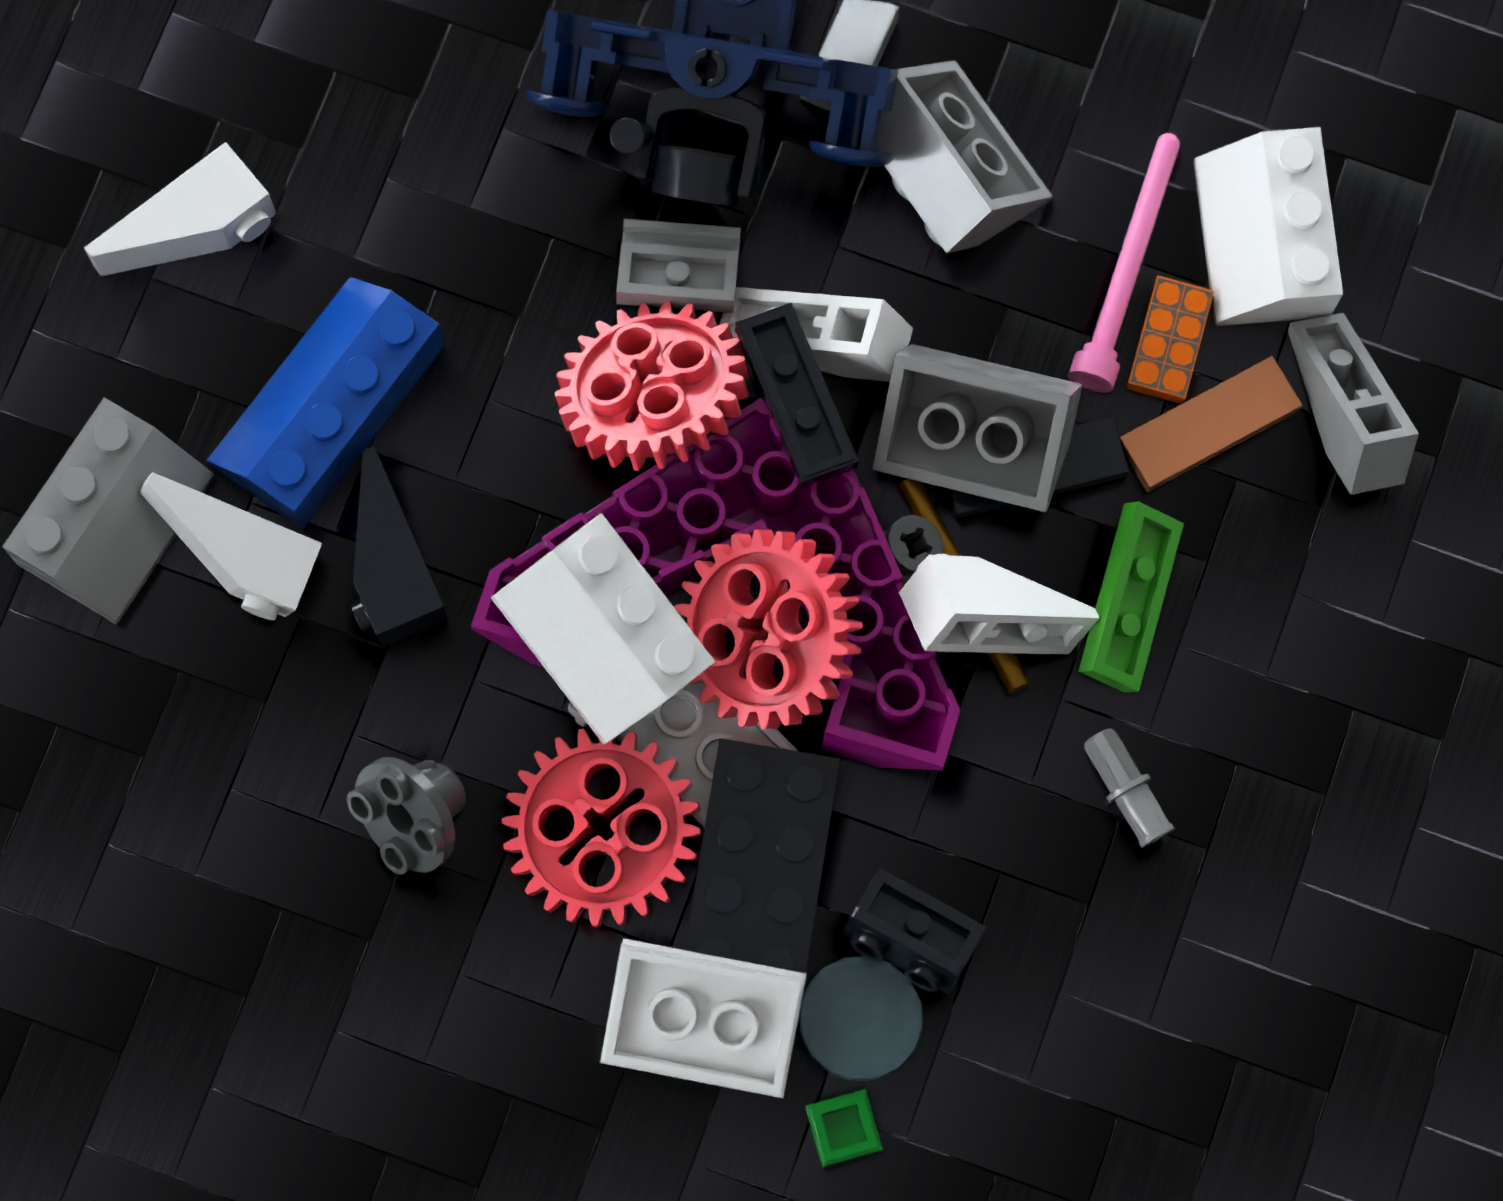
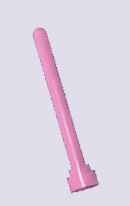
M1163 134L1157 140L1092 341L1085 343L1083 349L1077 351L1074 355L1068 378L1072 382L1083 384L1082 388L1098 393H1108L1114 388L1120 365L1116 361L1118 354L1114 350V346L1180 147L1179 139L1174 134Z

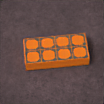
M1157 276L1126 386L1127 390L1178 404L1184 403L1212 302L1213 290Z

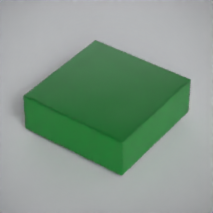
M866 1089L805 1106L822 1168L883 1150Z

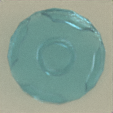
M864 956L845 957L824 967L807 986L799 1011L800 1034L811 1056L830 1074L850 1081L877 1080L898 1069L914 1051L922 1029L921 1001L912 983L894 965L885 961H874Z

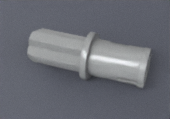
M1109 728L1089 738L1084 743V750L1110 792L1106 799L1109 803L1116 802L1127 823L1138 838L1141 848L1175 829L1172 823H1169L1147 784L1151 779L1149 774L1142 775L1117 732Z

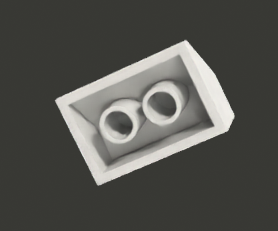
M1321 128L1264 131L1196 157L1194 169L1210 290L1214 291L1212 298L1214 325L1225 326L1310 319L1332 315L1343 296Z
M602 513L490 597L603 745L667 701L715 663V660Z

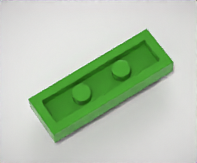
M1139 501L1124 503L1095 608L1100 618L1089 630L1078 672L1124 693L1139 692L1184 523Z

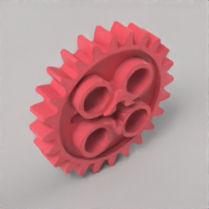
M670 301L664 302L659 312L654 314L650 313L646 303H641L638 316L631 319L626 312L620 309L617 311L618 324L611 327L605 322L597 321L596 327L599 336L594 339L580 335L577 339L582 353L570 352L564 355L569 370L557 372L556 376L561 389L555 392L566 431L571 432L577 447L587 446L590 457L593 460L606 453L609 463L613 468H616L627 456L630 457L634 471H639L644 465L646 458L654 457L658 468L664 469L668 454L675 453L680 460L687 462L689 461L687 447L695 444L699 448L708 451L711 448L707 435L713 432L726 436L729 431L724 417H740L742 412L738 400L748 398L749 396L745 380L750 378L739 338H733L727 322L717 325L714 314L711 311L697 318L693 304L690 303L679 314L673 313Z
M756 529L752 537L750 534L736 533L731 535V546L728 544H714L711 546L715 562L697 560L694 563L697 572L702 578L701 581H683L681 585L692 596L691 603L675 605L676 611L687 617V625L715 660V663L688 684L705 683L706 686L701 693L699 701L702 704L720 701L717 716L720 718H732L738 715V725L741 727L757 726L759 722L761 729H774L780 727L781 721L784 726L802 724V713L806 716L820 715L823 713L819 697L824 700L838 699L840 697V693L832 681L833 678L844 679L852 678L853 672L842 662L844 655H856L861 652L858 646L847 641L849 632L863 628L862 622L847 619L846 614L847 610L859 603L858 597H842L839 591L849 580V575L841 573L829 575L828 572L835 560L833 554H818L814 556L816 541L799 539L796 542L794 532L777 531L774 536L772 530ZM754 575L760 581V593L756 601L750 592V584ZM787 580H788L789 583H790L789 591H788V587H787ZM803 603L806 604L810 617L805 630L801 627L798 618L799 609ZM729 629L735 638V646L731 655L728 653L725 644L726 634ZM777 658L781 660L784 670L782 681L779 684L773 675V666Z
M584 728L579 729L578 747L573 749L560 737L555 738L558 756L551 760L545 754L536 751L534 756L541 770L537 775L519 770L517 775L528 786L525 794L508 793L506 797L516 806L520 807L519 815L502 818V824L518 830L519 836L507 841L503 846L506 851L522 853L524 857L511 868L512 873L517 876L529 873L534 875L525 889V892L530 896L540 894L544 890L549 891L544 904L545 910L552 913L564 901L567 902L566 920L572 923H576L584 909L589 910L591 925L598 928L602 925L606 911L612 912L614 919L620 926L626 925L627 907L634 906L645 918L650 916L647 898L654 895L668 904L671 899L664 887L667 880L670 879L681 884L687 882L683 873L676 868L679 860L691 862L698 859V856L685 847L684 844L685 839L702 836L703 831L700 828L686 824V818L699 812L701 807L698 802H682L680 798L692 788V782L689 778L672 782L670 778L676 772L679 763L673 757L657 765L655 762L659 755L660 746L654 741L647 745L641 753L638 752V735L633 731L628 732L621 745L616 744L615 738L604 745L601 741L593 744L591 737ZM610 768L618 771L621 783L616 794L604 800L594 798L590 791V783L593 776L602 769ZM642 789L644 791V797L637 804L627 808L612 820L610 827L615 834L611 839L606 841L599 835L595 836L580 850L570 864L566 866L561 864L560 859L568 850L575 848L593 834L595 828L590 821L595 815L600 814L605 819H608L625 804L635 790ZM556 810H570L574 816L575 823L571 834L560 841L549 840L545 834L544 827L548 816ZM647 813L657 815L661 822V831L658 838L649 845L641 846L634 844L630 836V828L635 818ZM600 854L611 856L615 864L613 878L604 886H590L585 879L584 873L588 861Z

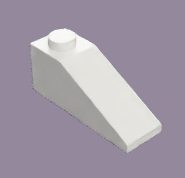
M225 142L85 246L84 249L95 269L101 276L231 249L241 240L249 242L260 236L270 225L271 218L276 215V211L267 190Z
M736 287L734 313L723 312L720 324L727 322L733 338H738L735 332V322L792 303L820 371L846 378L890 382L895 355L909 345L913 327L884 299Z
M154 472L147 477L140 490L141 495L227 592L243 599L242 609L268 620H275L277 614L286 617L296 610L322 543Z
M947 554L928 555L919 564L916 572L899 592L924 651L1069 654L1100 618L1095 608L979 557L949 556Z

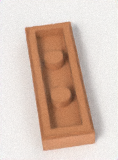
M1271 356L1130 431L1119 439L1125 457L1148 493L1299 412L1303 405L1277 362Z

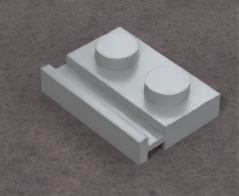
M624 219L616 303L640 306L641 303H646L650 307H661L664 302L670 301L672 308L683 309L690 303L693 304L694 310L734 313L741 228Z

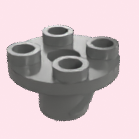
M383 757L375 760L359 773L355 789L347 795L348 808L351 814L364 824L369 835L380 848L383 862L391 871L399 875L405 874L409 870L414 872H430L446 862L452 855L455 846V828L452 817L463 810L466 803V792L462 781L451 768L433 760H424L411 765L398 758Z

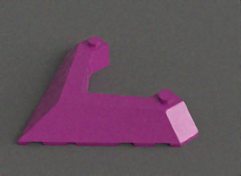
M762 397L742 409L740 417L725 420L729 431L726 436L713 432L707 435L711 448L708 451L699 448L695 444L687 447L689 453V461L687 462L680 460L675 453L667 457L664 469H659L657 465H654L613 491V496L585 514L580 512L541 537L542 541L513 560L508 558L489 571L471 624V630L527 662L543 667L490 597L600 513L604 515L665 596L682 589L683 581H698L702 579L694 563L697 560L715 562L711 546L714 544H728L731 546V535L750 534L752 537L754 530L761 529L772 530L774 536L777 531L794 532L796 542L799 539L816 541L814 556L818 554H833L835 557L828 574L841 573L849 575V580L839 591L842 597H858L859 603L846 611L847 619L863 623V628L849 632L847 641L861 649L860 654L844 655L842 660L853 672L852 678H833L832 680L840 693V697L834 699L821 751L878 768L943 770L960 708L951 688L948 689L935 659V651H924L899 592L904 587L903 577L864 487L861 488L854 470L801 488ZM787 580V587H788V591H789L790 583H789V581ZM805 603L801 605L798 613L799 623L804 630L810 618L809 610Z

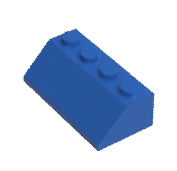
M350 277L207 459L208 464L303 530L361 456L363 450L371 443L445 347L440 324L392 290Z

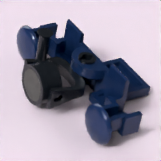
M676 0L671 31L547 10L541 49L542 52H547L541 92L526 90V97L530 103L551 112L570 116L596 117L606 114L611 104L592 100L598 61L670 73L672 78L682 87L662 89L654 93L649 100L645 124H640L632 118H622L617 120L610 130V141L617 151L628 154L640 148L634 177L653 178L651 192L687 200L737 206L738 196H758L768 118L766 112L759 105L750 100L737 97V93L742 91L756 76L761 59L767 60L763 89L832 102L825 142L809 140V147L812 152L834 162L862 167L888 165L895 156L892 153L875 150L881 113L882 111H892L898 70L789 51L797 0ZM711 32L751 38L750 44L713 39L710 38ZM712 59L718 65L717 75L713 79L708 76L706 69ZM685 109L707 110L732 118L747 129L749 138L745 157L660 144L663 120L667 114Z

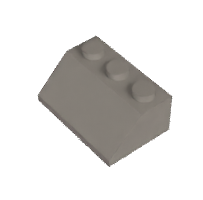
M955 60L897 69L898 76L892 111H882L875 150L895 154L893 161L888 165H884L892 176L894 187L900 195L910 201L925 222V229L929 237L941 246L946 254L979 246L1043 206L1053 197Z
M910 344L898 352L894 358L872 470L1046 512L1071 441L1083 384Z
M104 397L2 547L18 566L117 625L177 536L172 528L141 495L140 490L144 481L154 472L205 494L215 479V475L158 429Z

